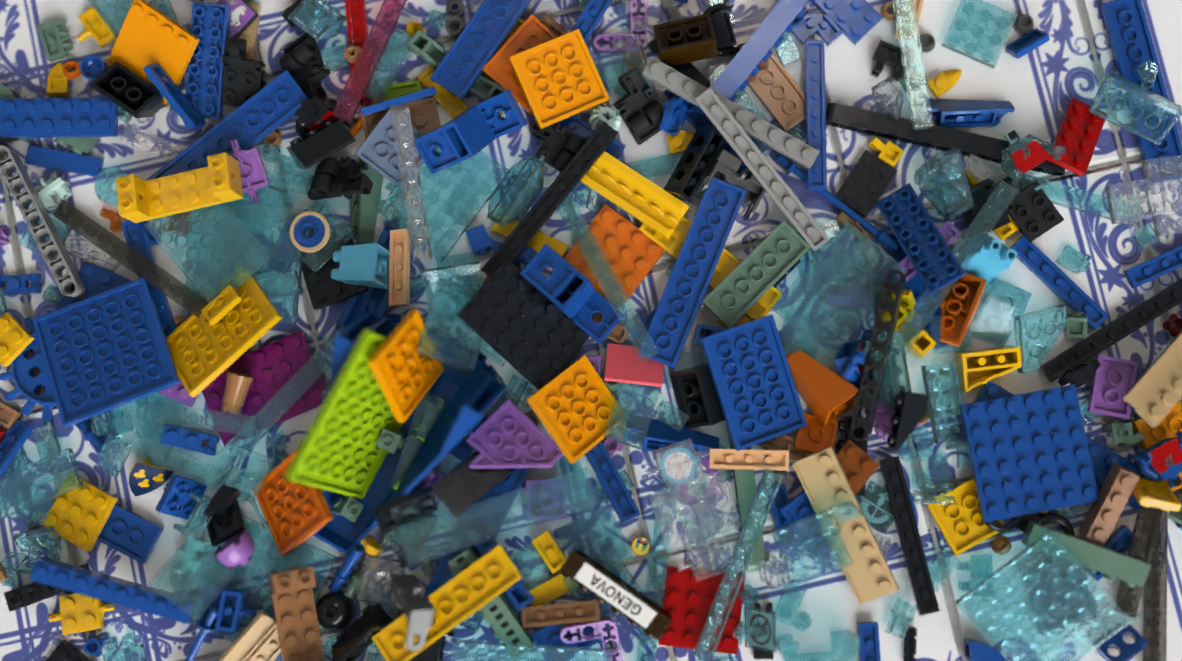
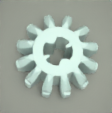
M606 104L603 107L598 105L591 112L589 125H591V131H596L604 121L614 130L618 131L622 117L619 116V111H614L613 106L608 108Z

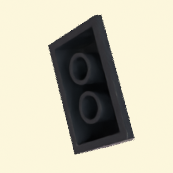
M117 61L90 83L91 88L135 118L152 117L164 106L163 96L157 88Z
M332 118L323 123L324 127L318 130L313 128L308 131L306 137L302 139L298 137L290 141L291 145L287 147V150L298 168L308 169L355 142V138L340 120H333Z
M708 364L669 373L684 428L712 426L725 420Z
M380 604L366 606L361 611L362 615L352 620L348 624L349 628L336 637L337 641L331 646L333 661H355L374 642L372 637L394 622Z

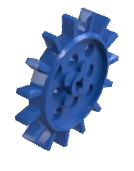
M26 317L24 319L31 332L30 334L35 339L11 363V372L0 374L1 381L13 379L16 386L14 390L4 396V399L12 401L22 394L28 399L20 412L22 415L28 416L37 403L44 405L42 421L51 422L53 406H57L32 318ZM33 349L35 355L32 359H29L28 352ZM38 367L40 374L34 377L33 371ZM43 385L45 392L43 395H39L38 389Z

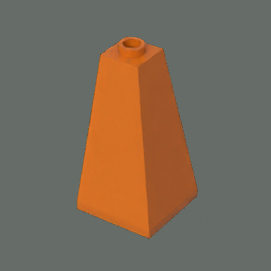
M800 349L786 355L797 391L823 428L853 408L858 397V388Z

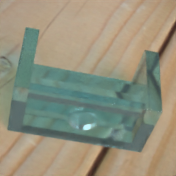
M190 492L189 496L197 500V503L186 525L175 523L173 528L183 535L202 538L211 517L205 516L204 511L212 498L206 494Z

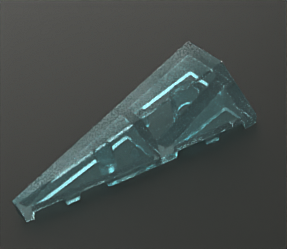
M430 391L426 393L417 406L389 486L391 489H398L445 405V400Z

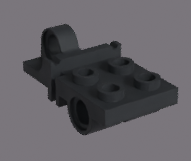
M307 31L283 49L285 55L280 58L279 63L284 71L288 70L310 100L315 96L324 99L327 98V93L318 83L330 75L329 69L321 68L324 64L314 33Z
M226 38V51L222 55V62L229 63V65L224 66L221 104L240 107L266 86L263 80L265 71L260 70L261 67H266L264 61L246 59L247 39Z
M636 67L618 78L620 85L628 94L615 102L613 106L615 109L620 110L619 114L636 143L641 145L661 131L660 122L663 119L664 111L663 105L656 100L654 92H650L652 88L648 86L640 70Z
M534 120L529 128V132L538 139L544 140L535 157L540 159L542 155L546 156L543 161L559 172H562L587 141L578 134L569 132L565 127L560 131L561 125L557 123L539 129L536 120Z
M329 156L320 161V164H317L307 197L311 200L341 197L343 195L347 199H353L354 193L370 194L373 182L364 173L359 174L361 165L356 160L347 156L346 158L341 157L340 161H338L336 158Z
M965 170L947 178L952 190L951 198L953 202L961 200L962 203L958 204V207L973 238L983 236L1011 222L1007 215L1009 212L1008 205L1002 196H998L996 192L997 187H990V185L994 184V181H991L990 178L973 186Z
M1007 176L992 187H997L996 192L998 196H1002L1010 207L1007 214L1011 216L1012 220L1019 227V232L1027 238L1029 243L1064 220L1042 188L1038 191L1035 190L1040 185L1037 180L1020 191L1016 182L1010 176Z

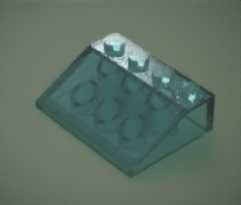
M959 149L937 153L915 171V184L919 186V190L946 222L948 220L952 221L974 207Z
M439 278L416 352L450 368L470 374L474 370L483 339L460 319L457 314L478 290Z

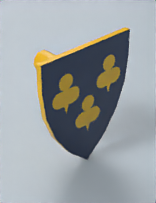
M145 457L144 463L136 462L129 474L130 490L135 497L156 490L171 477L174 470L154 466L152 458Z

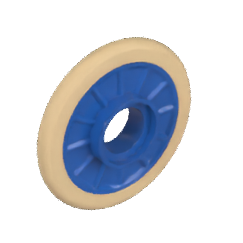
M305 211L294 218L289 234L291 242L298 250L312 253L319 251L327 244L331 230L329 222L324 215L316 211ZM308 227L314 228V234L311 237L306 236V229Z

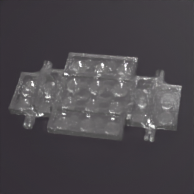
M1182 155L1142 161L1145 179L1129 180L1127 169L1119 171L1121 182L1105 186L1111 223L1129 224L1130 235L1139 234L1137 222L1151 218L1156 237L1182 233Z
M691 438L653 450L656 467L645 470L648 478L659 474L666 488L648 495L667 552H671L685 547L687 560L676 563L677 569L681 571L690 568L693 571L695 581L699 582L734 569L731 562V552L741 550L739 541L728 545L724 532L741 527V523L724 471L721 469L704 475L700 460L710 457V451L706 449L697 452Z

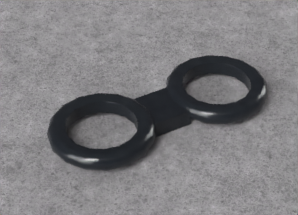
M1056 513L1044 514L1039 518L1033 514L1017 516L1005 524H998L995 521L984 522L991 530L997 532H1008L1015 528L1025 532L1029 520L1042 525L1055 521L1063 527L1065 533L1075 536L1071 523L1064 516ZM1038 551L1037 554L1040 555L1042 558L1053 560L1051 558L1046 557V553Z

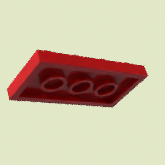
M1072 98L1061 121L1049 153L1051 158L1048 161L1081 177L1085 175L1107 114Z

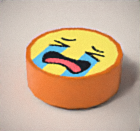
M637 536L631 543V549L634 554L644 556L650 551V542L646 537Z

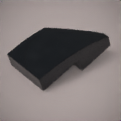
M225 482L204 511L205 516L212 517V514L220 512L227 514V508L241 495L240 491L228 482Z

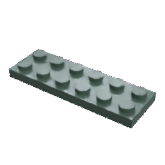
M783 221L702 303L730 329L811 247Z

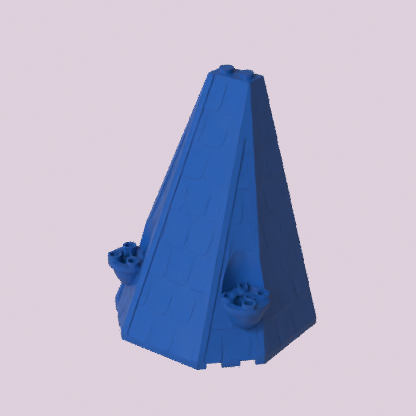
M369 310L336 335L329 392L363 330L366 328L387 338L402 321L401 315L387 313L386 317L378 316L377 311ZM423 321L445 370L401 428L402 431H405L403 438H406L402 449L398 448L394 454L390 452L387 454L363 500L353 497L364 505L357 520L351 522L344 516L332 513L333 519L314 533V536L322 542L333 546L338 551L347 555L355 543L359 544L378 525L373 508L407 495L466 433L472 435L486 421V412L506 388L504 382L500 381L499 383L496 379L498 373L493 366H487L485 363L487 358L483 353ZM321 489L330 509L332 501L339 493Z

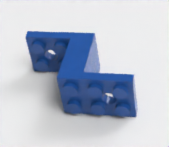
M510 89L465 109L445 125L417 137L413 142L430 172L434 174L475 156L496 138L519 129L528 123ZM499 110H502L505 113L506 118H503L500 115ZM435 146L440 149L441 154L435 150Z
M547 244L542 247L520 273L548 297L569 319L572 318L574 323L599 345L625 317L622 312L595 291L590 280ZM546 267L553 268V274L549 277L543 275V270ZM596 313L603 315V319L599 323L593 322L592 319Z

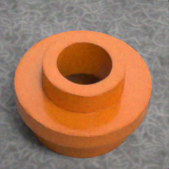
M75 61L66 62L63 66L65 77L68 79L79 78L82 75L80 64Z

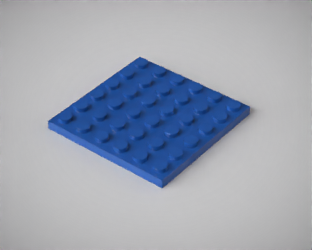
M145 277L32 319L61 421L65 427L180 384L157 308Z
M1075 384L959 405L982 522L1100 501Z

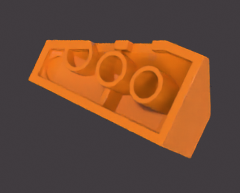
M967 273L941 289L940 341L958 347L961 345L986 289V279Z

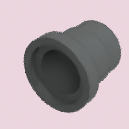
M450 16L445 21V29L451 36L459 37L464 28L463 21L458 16ZM454 25L460 26L457 31H452L451 28Z

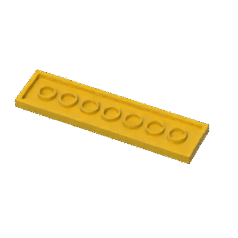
M499 544L428 596L435 610L431 628L427 631L426 642L421 649L410 651L405 645L409 624L405 614L374 635L372 640L386 661H409L522 579L523 575L502 544ZM419 635L413 637V644L418 642Z

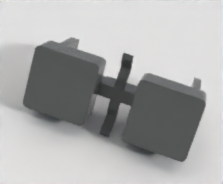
M724 149L719 150L699 187V192L708 187L713 177L722 181L725 179V182L747 190L744 198L750 200L751 203L744 214V219L748 221L756 211L766 190L751 171L744 172L741 176L737 175L735 172L738 171L742 161Z
M393 575L390 582L392 591L388 613L392 618H399L405 614L409 621L405 645L408 650L417 651L426 642L427 631L431 628L435 608L428 596H420L422 586L415 575ZM396 605L401 608L399 612H395ZM419 635L418 642L413 644V637Z

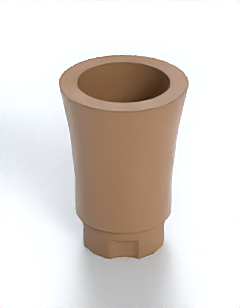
M227 371L221 410L233 414L241 413L249 387L254 379L253 376L236 371Z

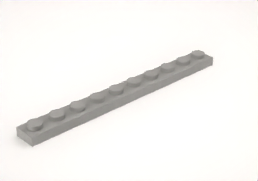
M651 57L642 73V76L697 107L699 106L694 100L708 89ZM714 92L747 135L808 169L811 168L820 151Z
M709 87L694 101L811 249L815 252L830 239L713 90Z

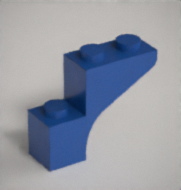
M484 225L465 231L475 255H486L490 253L489 250L491 249L495 253L502 245V243L493 240L487 234ZM526 246L513 263H529L535 257L534 250Z

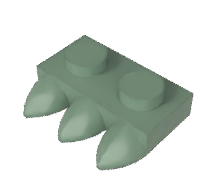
M61 19L37 25L46 58L49 62L68 57V53L74 47L73 44L64 43L69 38L70 33L60 31L67 23Z

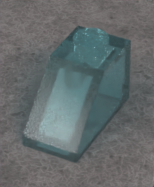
M109 434L100 451L99 469L114 477H118L135 442L119 434Z

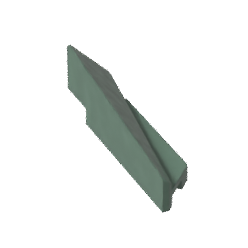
M358 157V163L361 165L359 174L364 173L373 182L370 194L354 193L353 199H350V229L352 232L357 233V241L359 243L370 244L373 243L384 176Z

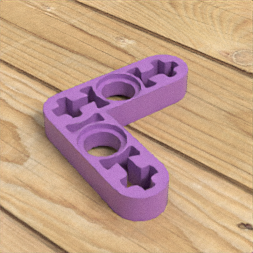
M632 0L630 4V34L597 35L593 42L596 52L627 53V51L646 50L648 44L647 2L645 0ZM637 3H640V6H642L640 15H637V8L635 7ZM642 21L644 27L636 29L633 25L634 22ZM637 34H641V42L643 43L641 47H638L636 44ZM610 39H613V48H610V44H604V47L600 48L598 44L600 40H604V43H610ZM618 39H623L626 42L623 48H618L615 45Z
M604 616L601 617L600 621L564 624L561 627L560 638L564 643L572 644L601 638L605 661H612L611 655L615 654L616 661H623L617 625L613 617ZM606 623L610 625L611 634L608 635L605 627ZM591 626L594 628V631L586 634L583 632V628ZM568 630L572 633L570 637L566 634ZM613 640L617 644L614 648H608L606 643Z

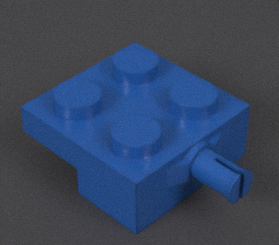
M208 584L205 587L199 621L205 620L209 611L215 608L218 611L212 623L215 626V630L235 633L239 631L242 617L254 618L256 610L245 608L244 602L247 591Z

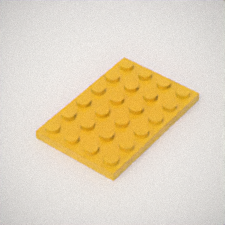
M246 267L238 272L166 337L177 375L188 394L192 397L198 395L282 319L258 281ZM228 285H232L243 300L213 326L207 321L201 310Z

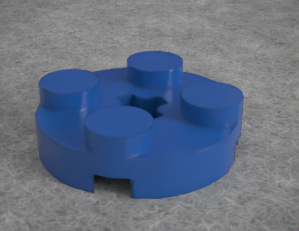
M674 96L670 100H665L663 104L664 114L660 122V130L666 134L676 136L680 132L678 131L679 126H683L685 123L687 105L683 104L685 99Z

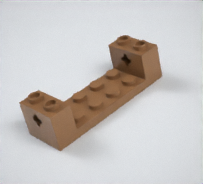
M304 565L268 573L282 661H325L312 587L316 586L313 566Z

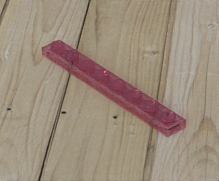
M384 0L332 113L334 117L352 123L407 0Z

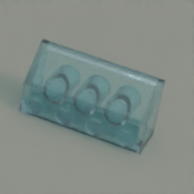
M1113 72L1109 73L1100 86L1089 109L1090 113L1158 146L1182 115L1181 105Z

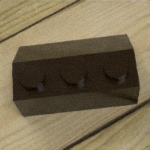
M710 13L653 25L660 61L669 67L718 56L717 41Z

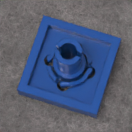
M173 474L169 483L166 484L164 493L155 510L159 513L190 520L208 485L204 482Z

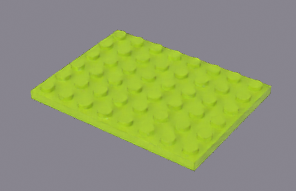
M366 328L363 330L323 406L319 410L317 417L309 428L305 439L298 448L293 461L289 465L284 475L286 479L364 499L389 453L376 446L382 430L385 428L396 432L397 429L401 430L404 425L402 422H397L368 363L371 356L386 340L385 337Z

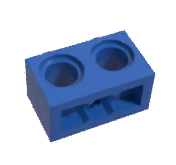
M1130 624L1125 627L1121 625L1113 632L1115 635L1111 639L1106 637L1098 644L1100 646L1098 654L1105 661H1130L1147 646L1148 642ZM1123 637H1132L1134 643L1128 644L1124 642ZM1115 648L1118 650L1119 655L1111 656L1107 650Z

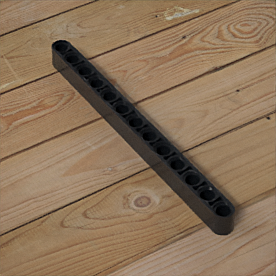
M828 103L826 108V125L1013 167L1016 166L1011 155L1015 151L1023 150L1027 147L1024 144L838 103ZM1048 160L1031 169V171L1054 176H1063L1066 170Z

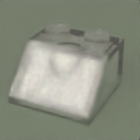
M366 555L360 573L356 600L389 605L392 591L390 588L391 577L393 575H405L404 560Z

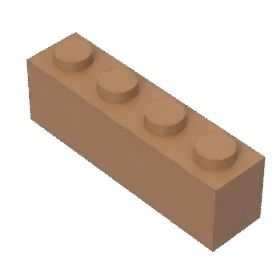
M1113 462L1098 492L1100 501L1092 503L1078 531L1085 539L1101 546L1105 545L1140 476L1133 470Z

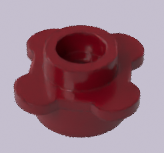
M1171 314L1169 319L1163 322V329H1167L1172 337H1176L1182 330V318L1178 317L1177 314Z

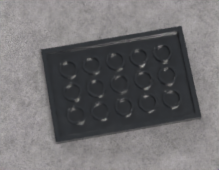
M505 258L457 316L539 390L566 368L590 336L578 327L572 318L569 319L548 297L520 274L521 270L510 259Z

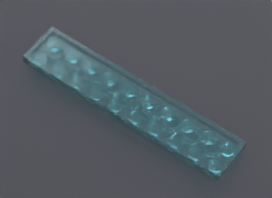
M586 467L474 503L457 518L449 511L399 527L398 532L410 567L599 504Z

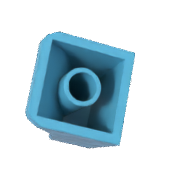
M984 235L967 239L957 261L965 273L986 279L987 286L998 274L1010 267L1017 256V252L997 239Z
M378 243L341 246V250L333 252L334 262L340 264L339 268L331 270L332 279L349 285L389 289V250Z

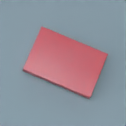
M607 343L604 381L662 387L664 364L640 355L641 347Z

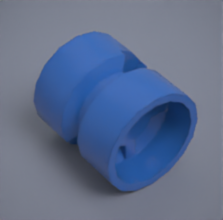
M90 55L82 60L80 72L86 79L93 82L110 65L101 58Z

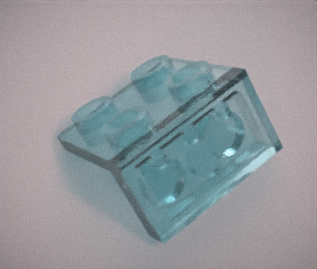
M128 404L91 418V429L95 436H114L134 430Z

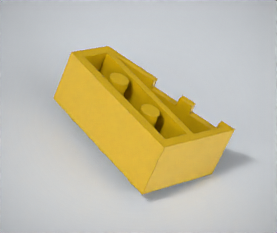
M1013 345L955 352L958 390L965 393L974 387L988 383V381L996 377L1003 376L1022 367L1020 347Z

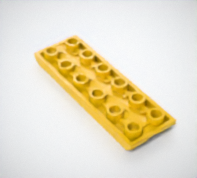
M607 152L602 154L580 181L667 239H669L689 209V206Z

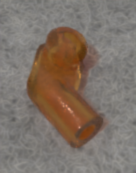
M103 208L100 216L110 220V226H112L110 230L113 232L121 231V222L123 221L119 213Z

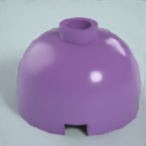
M244 529L226 540L223 547L220 545L213 555L225 566L236 567L239 564L244 566L252 559L250 555L254 551V539Z

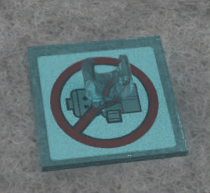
M744 607L745 647L776 653L775 612Z

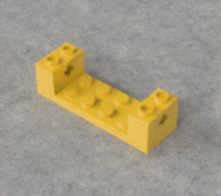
M225 152L207 156L208 166L147 181L135 174L115 178L119 215L134 223H139L244 199L240 164Z

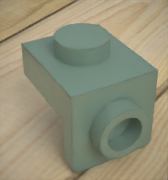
M1071 311V314L1067 313V338H1087L1088 314H1083L1084 312Z
M1122 419L1109 420L1110 424H1102L1103 432L1112 433L1113 443L1134 441L1132 422L1122 423Z
M384 428L376 446L394 454L398 448L402 449L406 438H403L405 431L397 429L396 432Z
M339 494L332 501L330 511L335 515L344 516L351 522H355L364 505L351 496Z

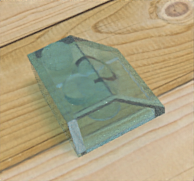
M304 0L288 16L291 21L316 40L337 37L346 19L339 9L327 4L326 0Z

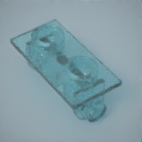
M283 431L275 432V436L271 432L265 438L266 447L270 449L271 456L268 457L269 468L274 469L288 457V452L280 453V449L287 448L286 436L283 435Z

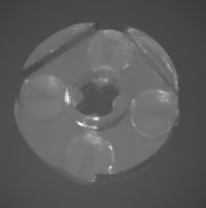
M780 549L766 550L763 553L766 554L764 559L759 562L760 578L762 582H766L768 585L766 587L769 589H781L785 584L791 582L789 555Z

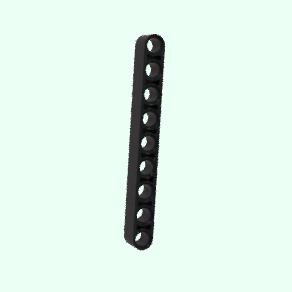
M898 269L888 270L884 278L850 428L851 438L855 441H866L872 434L906 284L905 274ZM894 274L900 275V280L897 283L891 282V277ZM890 293H895V301L888 303L887 296ZM886 312L891 313V319L888 322H884L882 319L883 314ZM885 331L887 338L885 341L880 342L878 335L880 332ZM880 350L883 357L881 360L876 361L874 353ZM875 369L878 372V377L876 380H871L869 374ZM868 389H872L874 392V396L870 400L865 396V392ZM863 408L869 410V417L866 419L861 416ZM859 427L865 430L863 438H859L856 434Z

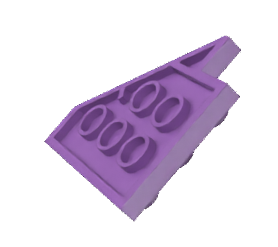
M509 399L467 439V442L480 454L469 464L471 469L551 468L564 455L558 445Z

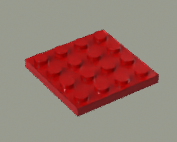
M667 565L663 609L671 613L673 617L672 622L660 637L659 645L737 654L745 575Z

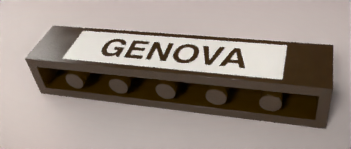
M577 547L572 550L560 568L562 575L566 579L576 581L583 591L593 593L599 602L610 605L613 612L627 617V621L630 624L644 629V633L650 638L655 637L659 640L672 622L673 615Z

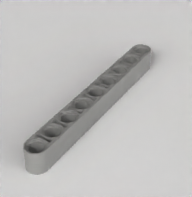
M0 145V172L60 291L66 296L81 298L85 293V285L19 155L12 149ZM33 202L32 207L29 209L30 203ZM41 218V223L37 226V222ZM49 235L50 238H49V240L46 242L45 239H46V237ZM58 251V256L54 259V254ZM66 268V274L62 276V271ZM75 285V290L71 293L70 289Z

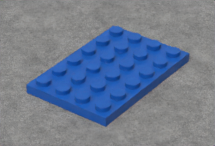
M773 314L700 338L736 451L808 426Z

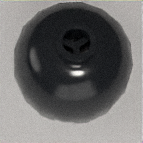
M341 590L339 592H328L317 602L318 623L325 629L340 630L348 626L354 619L356 613L354 600L346 597Z

